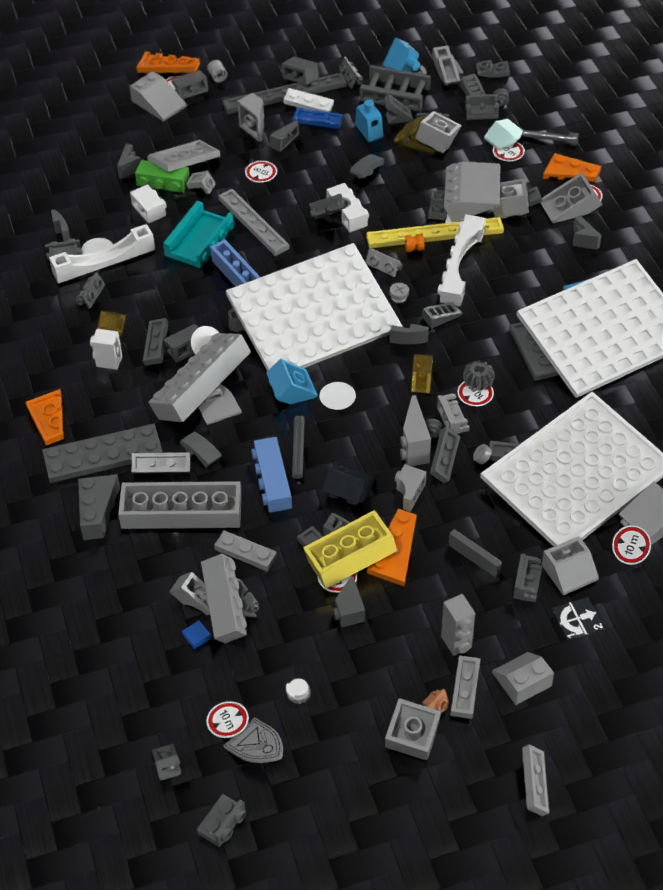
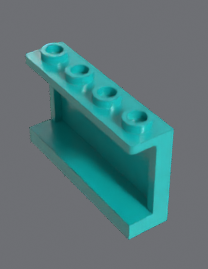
M196 201L163 243L165 256L201 268L209 260L211 255L210 246L224 240L229 230L233 229L235 223L233 213L229 212L226 217L205 211L203 202Z

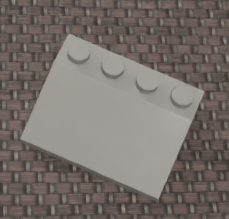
M459 162L446 167L444 208L452 222L464 219L465 214L473 216L500 207V164Z

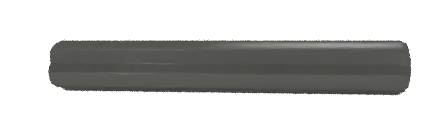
M295 416L292 477L294 479H301L303 477L304 417Z

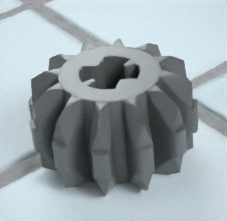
M472 361L470 365H466L463 378L466 386H470L471 390L474 388L478 389V391L480 389L486 390L487 387L492 386L495 373L492 365H487V362L480 363L478 361V363Z

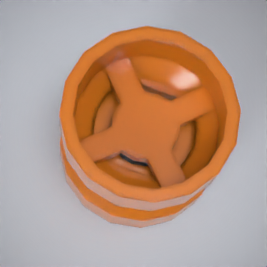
M417 234L413 237L411 235L405 236L406 252H413V250L424 251L423 234Z

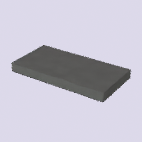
M523 323L509 325V330L534 381L558 376V372Z

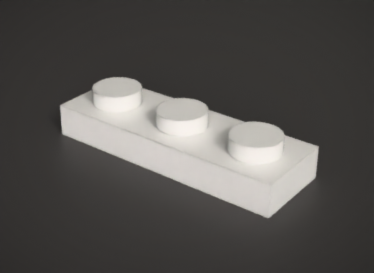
M289 88L284 98V104L302 109L331 112L334 100Z

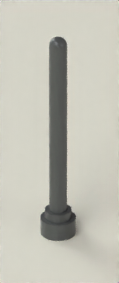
M523 130L521 136L563 141L570 144V146H577L579 133L561 135Z

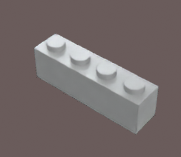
M220 554L202 561L201 565L214 638L227 643L246 636L245 628L247 624L242 613L243 603L239 597V583L235 576L234 570L236 566L233 559Z

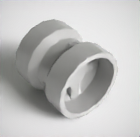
M218 60L210 62L207 68L214 81L221 82L225 80L227 71L222 63Z

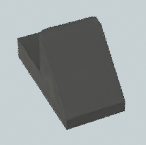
M390 94L384 97L385 107L388 110L386 116L389 124L413 120L408 107Z
M130 144L125 145L117 165L119 178L134 174L141 162V158L136 156L135 152H133V146Z
M581 216L576 217L573 227V246L598 249L600 247L601 235Z
M173 744L152 750L160 780L181 774L178 755Z

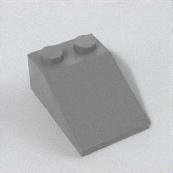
M153 71L130 85L132 101L162 121L167 120L187 106L168 82Z
M582 172L542 198L543 202H541L553 223L587 215L602 206L601 201Z
M416 395L411 398L403 427V436L400 437L403 448L400 449L401 459L405 460L409 466L430 463L431 437Z

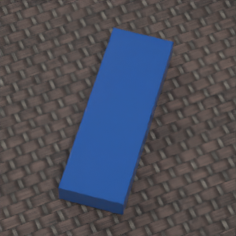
M297 108L293 122L298 121L301 124L340 129L343 114Z

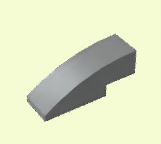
M449 47L433 48V61L445 85L460 83L459 73L454 57L450 54Z

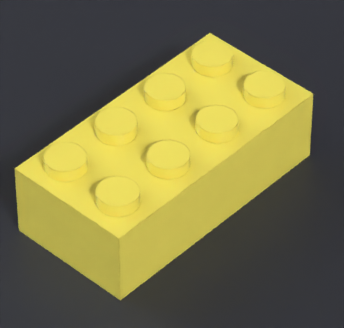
M375 510L303 547L309 564L325 588L397 551L393 535Z

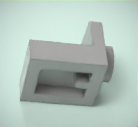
M208 171L192 173L186 185L189 189H199L202 187L206 194H210L215 186V181Z

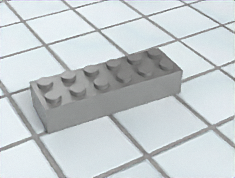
M232 333L214 334L211 340L203 345L200 351L191 357L188 363L180 368L177 374L168 380L165 386L156 392L148 402L159 420L184 422L251 352L243 336Z
M240 482L122 483L118 514L121 529L240 528L241 484Z

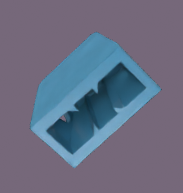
M395 38L383 66L407 72L416 71L420 67V62L417 61L419 53L407 42Z
M366 100L363 105L356 108L355 125L368 142L383 137L382 116L374 106V102Z

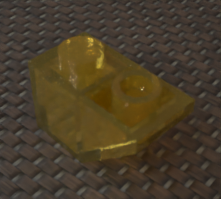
M101 311L97 329L117 331L120 337L126 315L111 311Z

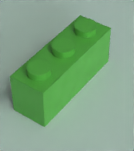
M141 160L135 172L138 186L148 184L150 188L182 193L185 192L186 183L190 178L189 167L167 172L145 160Z

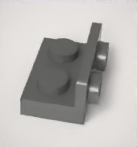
M222 794L197 828V834L220 847L224 841L227 842L230 839L235 825L241 823L246 815L244 802L239 800L237 803Z

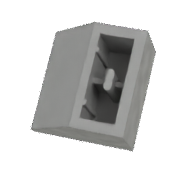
M579 536L544 551L542 566L563 595L598 580L599 577L591 552Z

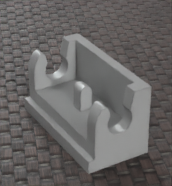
M439 395L437 409L445 426L456 434L469 431L468 421L464 418L457 400L449 401L450 399L457 398L456 395Z

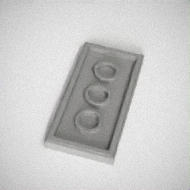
M198 140L149 154L148 161L169 172L219 157L220 151Z

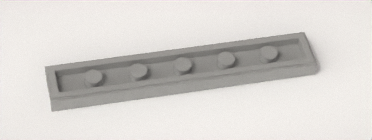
M233 189L218 195L219 201L274 256L289 249V244Z

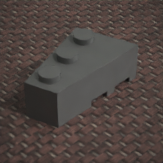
M118 474L78 479L80 527L83 540L104 538L112 508L115 506L117 493L120 491Z

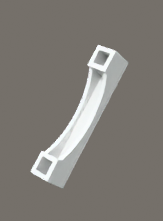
M465 214L464 220L460 221V233H456V245L451 248L450 256L452 257L447 260V272H443V284H439L438 287L441 303L453 302L456 306H461L465 294V282L461 280L458 268L468 249L476 242L482 241L486 218Z
M145 224L131 229V232L125 238L106 249L83 255H68L66 252L49 257L52 273L58 283L153 251L155 250L154 238L149 227Z

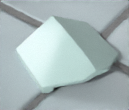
M508 119L499 120L492 125L484 139L500 151L519 140L523 130Z

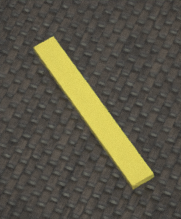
M500 217L486 219L483 235L504 232ZM460 222L366 232L369 248L404 245L406 235L413 237L417 234H423L424 242L455 239L456 233H460Z

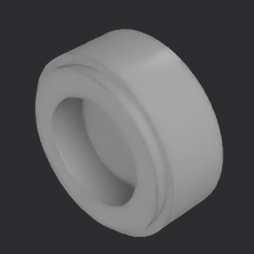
M485 444L480 445L475 450L473 459L479 464H484L490 458L492 449Z

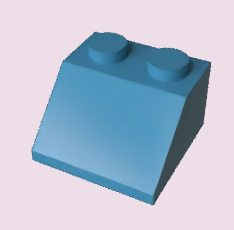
M280 358L266 372L269 383L274 390V395L280 402L294 404L318 396L305 368Z

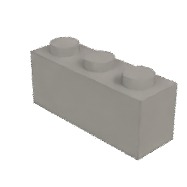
M463 594L443 603L441 637L453 656L458 653H465L472 648L475 612Z

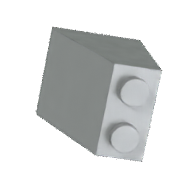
M654 481L619 513L620 523L624 527L634 525L643 528L651 539V545L663 537V489Z

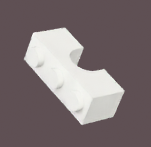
M345 183L327 189V198L341 193L346 208L342 209V223L349 232L368 226L369 213L367 209L362 207L360 200L356 199L353 191Z

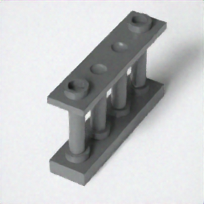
M370 65L369 80L371 81L369 85H361L360 101L372 100L376 104L386 105L384 97L390 94L410 110L421 112L423 100L421 92L423 89L430 90L431 76ZM377 81L386 82L384 88L375 87ZM392 84L401 85L399 91L391 90ZM407 87L416 88L415 93H408L405 91Z

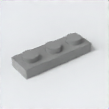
M190 452L132 453V473H190Z
M223 531L214 545L215 550L265 571L270 569L277 558L276 551L227 531Z
M459 656L451 716L472 719L480 658Z
M531 745L522 747L527 809L544 816L549 814L544 752Z

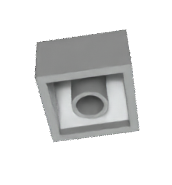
M251 93L238 100L239 126L260 142L262 141L264 131V103L260 97Z
M433 111L421 121L415 139L424 145L433 147L438 152L444 153L450 147L461 125Z
M525 178L500 183V207L493 209L495 218H507L514 215L521 216L529 213Z
M529 652L492 670L493 675L515 705L551 687L554 672L541 656Z
M399 698L385 737V747L428 760L441 711Z

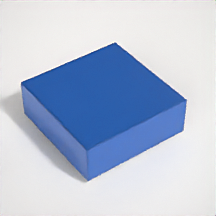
M200 621L182 631V635L194 649L211 639V634Z

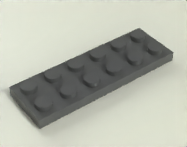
M155 424L42 449L50 483L132 464V453H163Z

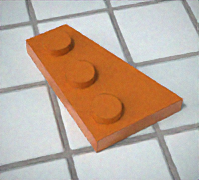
M554 153L543 173V179H549V176L564 180V177L574 178L582 172L587 181H596L601 172V166Z
M61 389L25 402L45 445L64 439Z

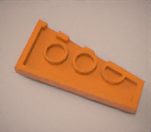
M145 52L136 68L138 73L145 74L152 71L160 74L165 72L192 73L197 71L200 61L198 58L182 56L178 59L175 55L163 57L161 53L151 55L150 52Z
M401 509L397 510L388 527L393 535L397 551L368 566V574L405 586L416 525V514Z

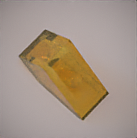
M414 354L411 392L430 393L433 355Z

